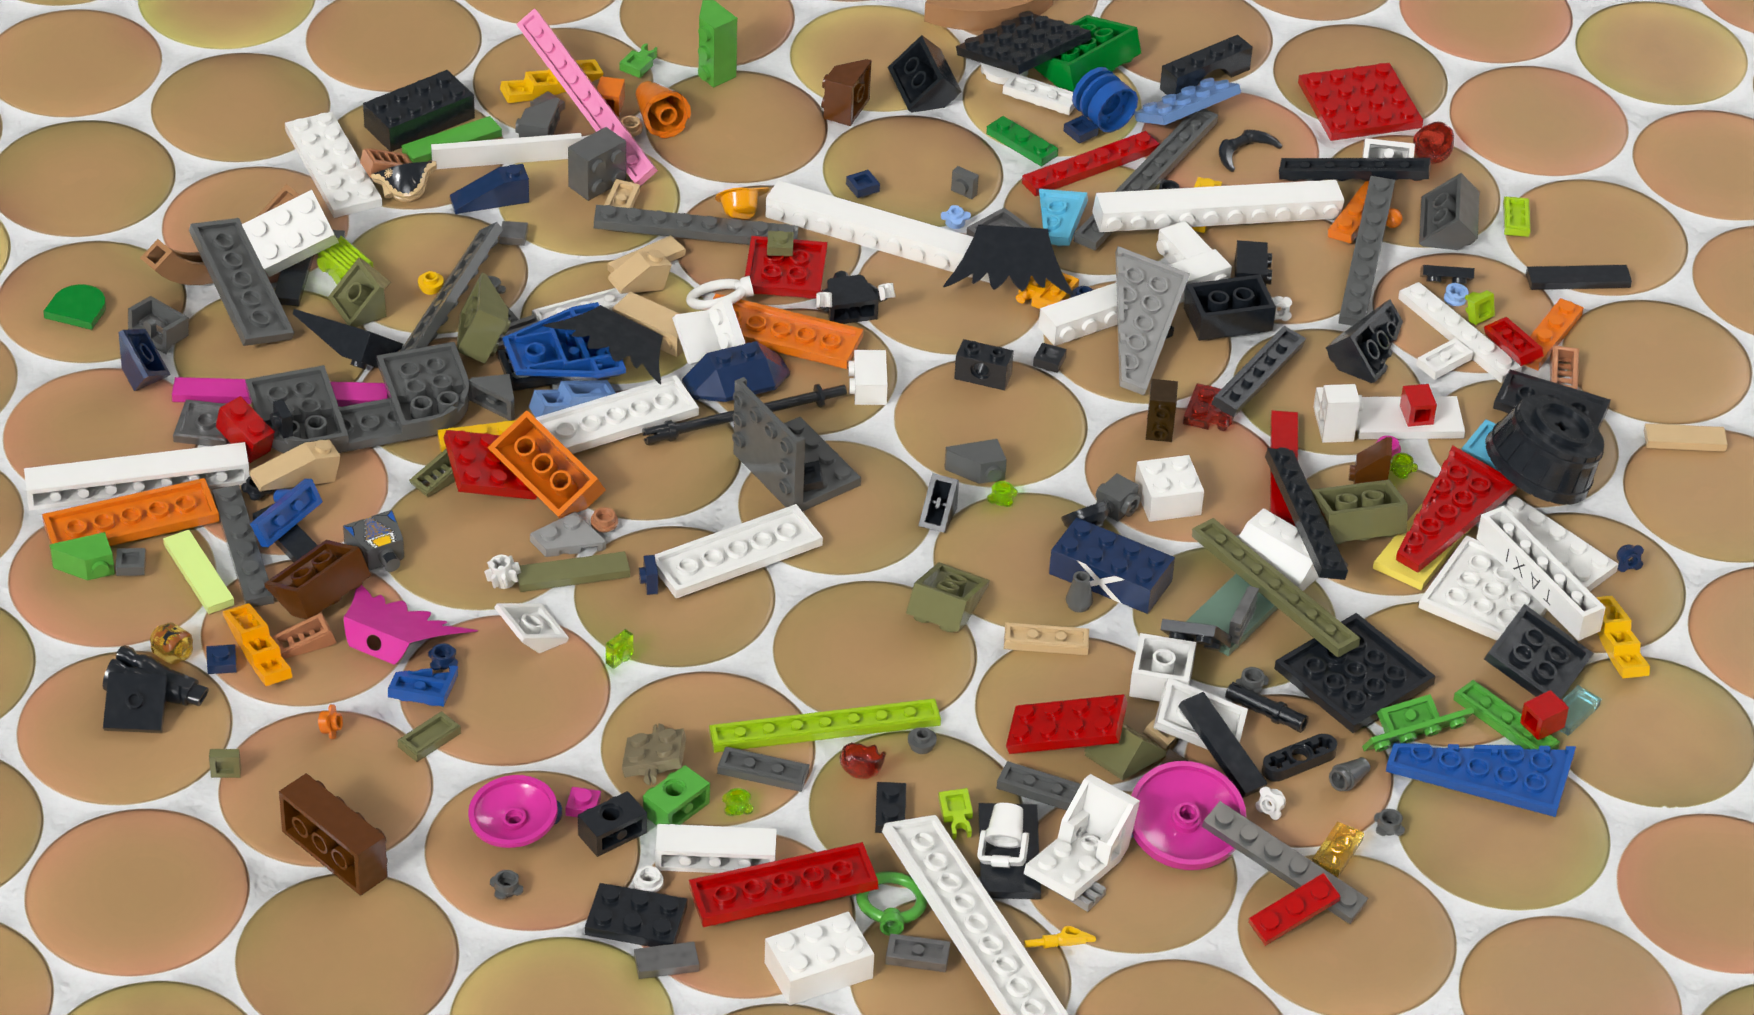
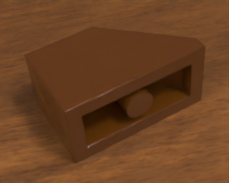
M1386 437L1358 453L1355 465H1350L1348 480L1353 481V484L1388 480L1392 458V437Z

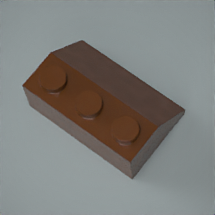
M325 540L268 580L264 585L292 616L307 620L321 613L328 606L338 603L342 596L350 590L359 588L363 581L369 578L371 574L359 547Z

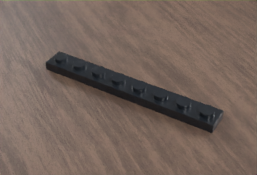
M1283 447L1278 449L1267 448L1265 454L1266 461L1319 578L1345 580L1348 569L1293 450Z

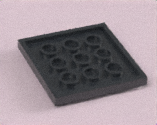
M1025 11L1020 13L1017 18L1005 20L995 28L984 30L981 35L967 38L964 43L956 46L958 56L1020 75L1092 38L1090 30L1080 28L1078 25H1070L1061 20H1053L1048 18V16L1033 14L1031 11Z
M1357 613L1341 621L1342 624L1360 638L1357 648L1337 657L1313 638L1277 659L1274 666L1276 671L1352 733L1378 719L1377 712L1380 709L1405 702L1435 682L1434 674Z

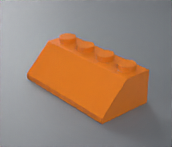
M527 410L488 447L559 519L573 512L577 513L586 510L606 491L599 479Z

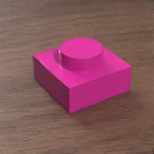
M572 787L565 807L566 816L578 818V814L599 805L601 791Z

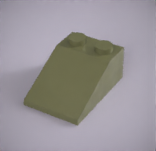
M481 273L460 312L457 337L458 352L482 363H486L490 355H495L499 346L498 339L501 334L505 335L511 323L508 320L509 309L487 274Z
M938 562L914 583L906 614L914 616L913 618L916 621L922 623L931 622L940 625V629L944 631L958 632L967 624L986 591L990 580Z

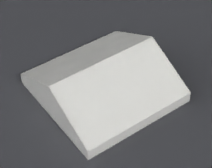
M496 603V611L520 641L534 651L542 653L568 641L569 637L542 604Z

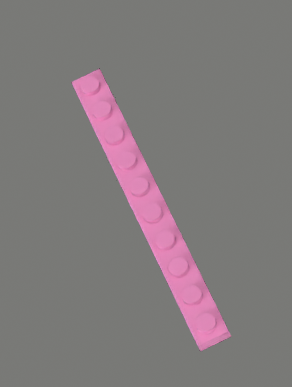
M534 8L516 25L597 132L607 127L626 140V172L635 184H640L641 186L658 170L541 14Z

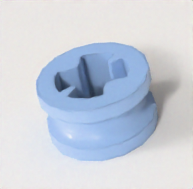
M1451 283L1446 287L1444 301L1451 306H1462L1466 303L1465 296L1468 295L1469 291L1462 284Z

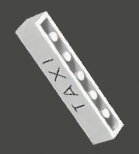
M1504 506L1481 515L1477 540L1578 641L1601 631L1606 607Z

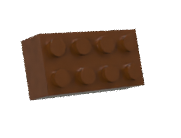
M305 773L279 791L282 832L357 894L363 895L388 877L387 840L384 833L379 828H374L359 812H354L350 809L342 798L334 796L329 792L321 781H316Z

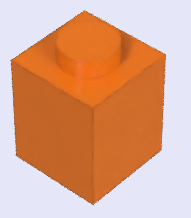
M601 76L597 90L619 117L625 100V79Z

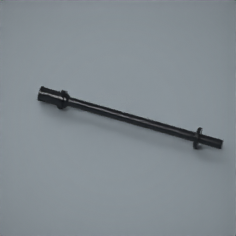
M815 384L813 392L764 404L772 412L816 402L818 407L821 408L825 406L826 399L846 395L847 389L844 384L822 389L820 384ZM734 410L682 423L667 420L664 424L643 428V436L654 434L644 438V442L646 445L664 440L671 442L675 441L676 437L682 433L733 422Z

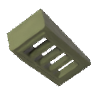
M447 449L409 480L414 487L427 497L455 482L452 467H448L451 464ZM435 475L438 479L434 480L431 476ZM426 480L430 483V485L426 487L421 482Z

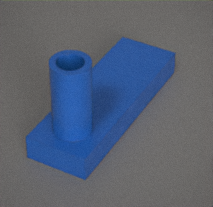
M312 479L302 480L293 489H277L273 496L275 503L250 523L261 547L271 546L323 502Z

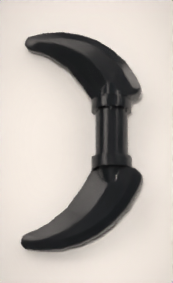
M1248 129L1244 130L1243 134L1235 139L1223 140L1219 147V157L1223 165L1229 171L1234 172L1232 156L1239 147L1245 144L1248 145L1251 142H1259L1281 149L1282 144L1266 132Z

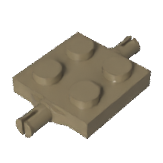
M658 723V727L657 724L653 726L652 734L639 733L628 737L622 764L624 777L644 775V782L647 785H651L652 781V785H654L657 781L658 773L682 768L686 743L684 728L676 730L672 728L665 729L663 724Z

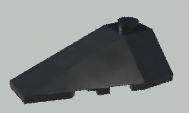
M1391 299L1377 307L1325 347L1328 351L1329 359L1339 371L1369 383L1376 382L1386 372L1388 366L1385 362L1392 355V342L1397 340L1403 323Z
M294 309L292 313L339 355L351 359L350 365L361 369H366L367 365L378 368L377 355L398 352L403 346V343L373 332Z

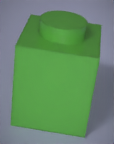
M105 532L50 544L52 566L54 569L87 581L115 574L113 554Z

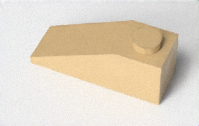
M330 440L305 442L250 470L249 475L259 491L295 487L304 479H312L314 484L335 482L341 456Z

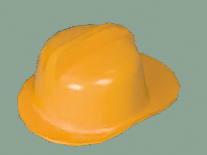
M768 187L752 189L732 188L719 192L715 196V200L721 202L727 216L749 220L756 213L758 197L767 193L770 189Z

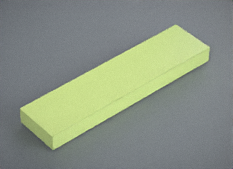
M190 530L163 538L166 550L208 614L234 606L233 596Z

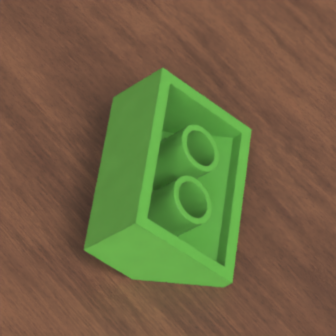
M703 0L698 29V76L714 88L736 77L738 18L715 0Z

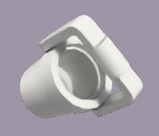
M997 803L994 805L989 827L986 830H981L977 856L982 864L1005 868L1023 866L1025 864L1029 833H1023L1022 807L1012 803ZM986 841L991 845L1002 848L1021 847L1019 858L1005 855L985 856Z

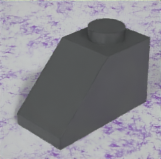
M553 98L526 108L522 117L517 119L515 125V132L519 133V138L553 135L560 120V99Z
M998 439L946 447L944 464L946 471L978 484L1005 480L1007 459Z

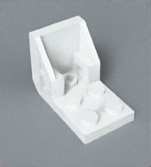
M1092 774L1088 775L1083 780L1062 819L1058 838L1025 865L1024 874L1074 901L1123 858L1130 844L1140 800Z

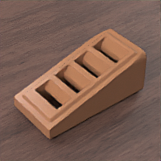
M366 148L363 149L360 163L368 176L372 178L371 174L393 166L402 165L403 163H412V161L405 153Z
M1553 345L1550 353L1551 382L1568 383L1571 385L1564 386L1578 390V348ZM1558 362H1566V363H1570V365H1569V364H1562V363H1558ZM1558 368H1559V369H1567V370H1570V371L1558 370ZM1557 375H1560V376H1568V377H1570L1571 379H1569V378L1557 377Z
M322 612L272 636L280 647L283 659L326 648L337 643ZM299 638L300 641L295 643L294 639ZM288 641L290 646L285 648L283 642Z

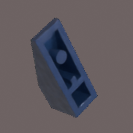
M512 164L498 167L450 194V201L455 214L529 203V178L524 165Z

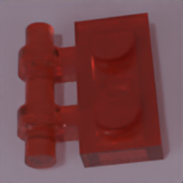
M1197 383L1184 414L1183 424L1209 430L1211 424H1216L1220 431H1226L1228 426L1232 424L1234 417L1222 411H1216L1219 408L1211 404L1214 396L1221 389Z

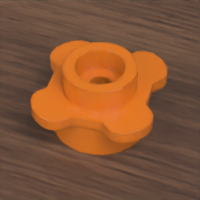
M330 704L328 710L321 711L318 717L320 732L322 734H329L330 739H335L337 730H341L343 726L342 715L336 712L334 704Z

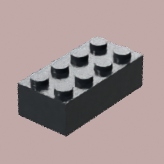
M445 70L364 102V127L392 152L402 148L401 145L437 134L474 119V94L450 71Z

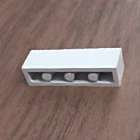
M657 824L655 867L659 871L722 873L773 862L776 857L777 829Z

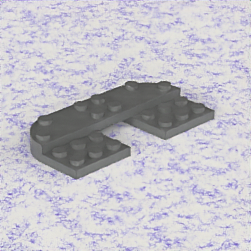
M455 342L377 355V365L389 396L387 399L339 407L324 365L245 379L246 389L252 408L275 432L272 448L281 453H285L305 442L330 440L338 453L432 436L438 434L437 430L452 428L459 423L469 407V380ZM283 399L293 419L294 436L284 439L279 430L273 428L270 420V414L273 413V401Z

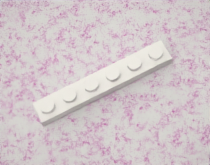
M1420 282L1399 291V300L1449 341L1456 338L1472 350V360L1500 383L1504 382L1510 369L1521 372L1522 366Z

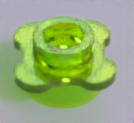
M1397 453L1392 457L1389 471H1393L1398 478L1405 479L1408 477V474L1418 470V465L1413 463L1414 460L1409 454Z
M999 481L993 484L992 493L987 496V500L999 506L1010 507L1013 505V498L1017 496L1018 491L1009 482Z
M734 788L724 794L722 801L726 804L725 814L728 816L751 814L753 812V806L750 804L751 794L742 788Z

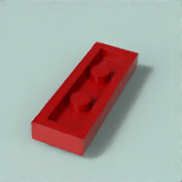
M1508 317L1484 326L1485 335L1520 366L1531 364L1536 359L1544 356L1543 348Z
M1322 873L1251 916L1248 923L1266 946L1339 902L1341 896L1326 875Z

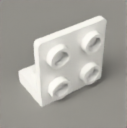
M730 298L720 300L709 310L676 314L672 318L689 365L697 364L706 353L745 344Z

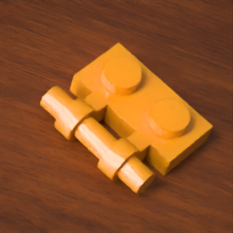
M1062 272L1071 291L1079 287L1078 278ZM1031 276L1024 291L1019 290L1016 300L1019 303H1024L1032 298L1031 306L1040 309L1066 300L1071 295L1059 289L1047 278L1045 288H1042Z

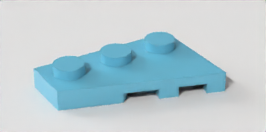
M1039 189L1043 229H1048L1052 245L1069 246L1088 202L1087 192Z

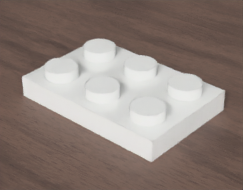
M1168 678L1164 684L1153 728L1207 749L1178 707L1181 701L1204 691ZM1204 692L1240 743L1248 709Z

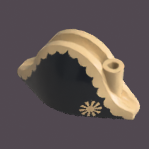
M436 161L397 165L371 174L373 182L382 185L385 198L393 197L400 202H412L420 198L425 192L427 180L437 169Z

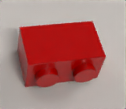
M241 396L219 408L216 428L231 444L245 442L249 463L271 451L275 434L274 430Z

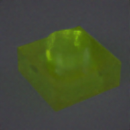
M624 629L605 643L606 664L615 669L621 663L628 661L633 655V634L628 630Z

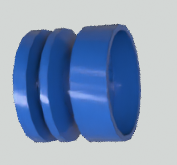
M1098 67L1090 70L1077 83L1073 92L1072 102L1074 107L1098 126L1103 132H1114L1121 129L1132 118L1138 105V96L1132 88L1122 82L1109 69Z

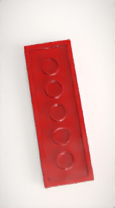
M863 842L689 880V888L703 927L879 889L877 876Z

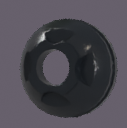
M1108 500L1062 516L1061 520L1064 526L1069 528L1076 517L1096 526H1103V522L1110 512Z

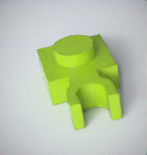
M968 788L939 792L938 799L943 822H952V840L957 839L956 830L960 828L967 832V838L971 837L972 829L968 819H973V811Z

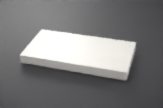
M1434 396L1437 403L1434 424L1411 427L1407 426L1401 411V397H1363V410L1358 412L1360 418V429L1357 431L1358 438L1379 439L1382 436H1393L1396 439L1464 438L1465 429L1457 396Z

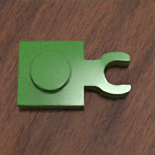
M646 43L642 45L640 52L632 50L620 61V71L641 78L653 66V60L657 58V47L648 51V44Z

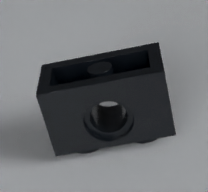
M963 339L956 354L954 379L1005 391L1012 375L1014 350Z
M628 791L578 814V836L597 857L647 833V812Z

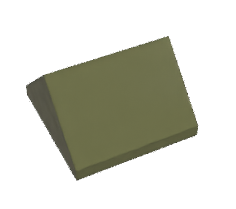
M1123 724L1119 743L1087 746L1085 756L1121 780H1125L1165 757L1166 750Z

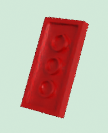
M1125 694L1016 705L1006 748L1009 754L1119 743L1128 703Z

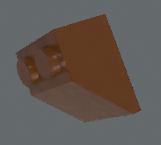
M864 59L836 65L829 74L824 76L822 88L825 89L821 103V107L824 108V119L847 126L853 124L870 100L872 60Z

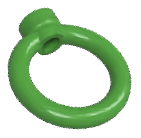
M893 871L875 873L878 885L886 883L902 885L911 890L915 895V905L907 911L900 912L896 908H887L882 911L874 907L868 899L869 891L856 894L857 904L861 911L870 919L880 923V930L883 934L890 936V933L899 935L904 930V924L916 920L924 913L928 902L911 876Z

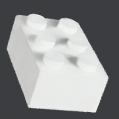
M312 190L242 224L269 277L339 243Z
M846 912L765 938L764 963L790 1006L872 979L874 953L851 914Z

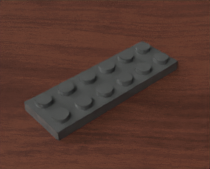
M233 218L192 223L189 228L191 237L243 346L291 340L294 335L292 326L240 219Z

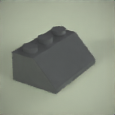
M1462 173L1421 196L1419 244L1421 246L1459 250L1466 245H1471L1478 239L1480 191Z

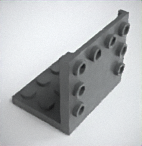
M744 377L735 380V392L733 394V454L785 507L797 504L803 512L861 486V477L801 417L783 423L747 387V380ZM819 460L824 488L803 492L804 463Z

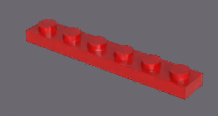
M1143 131L1022 175V184L1036 197L1039 196V189L1055 190L1149 156L1160 144L1147 131Z

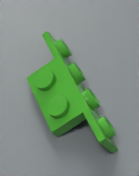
M1431 694L1382 708L1377 712V715L1385 733L1371 737L1362 748L1364 752L1375 749V752H1380L1392 746L1391 743L1398 741L1400 743H1410L1417 739L1416 736L1425 734L1426 737L1436 735L1442 731L1441 728L1450 726L1451 729H1457L1467 724L1466 720L1474 713L1473 708H1467L1440 717Z

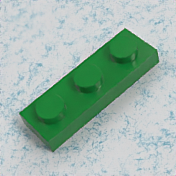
M1001 116L987 126V135L1041 167L1058 156L1057 147L1005 116Z

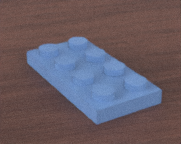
M1207 78L1201 80L1200 85L1182 88L1181 93L1163 96L1162 101L1144 104L1143 109L1135 111V119L1137 122L1167 125L1240 94V85L1229 83V80L1214 81V78Z

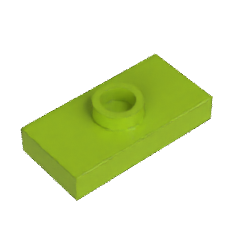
M1504 197V235L1529 237L1530 207L1528 198Z

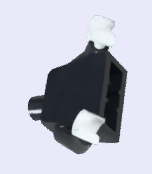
M838 271L834 274L833 278L827 280V288L816 293L815 304L816 308L820 311L828 309L829 321L847 324L877 320L879 303L896 296L893 283L881 284L877 288L868 283L863 275L848 276L847 272Z

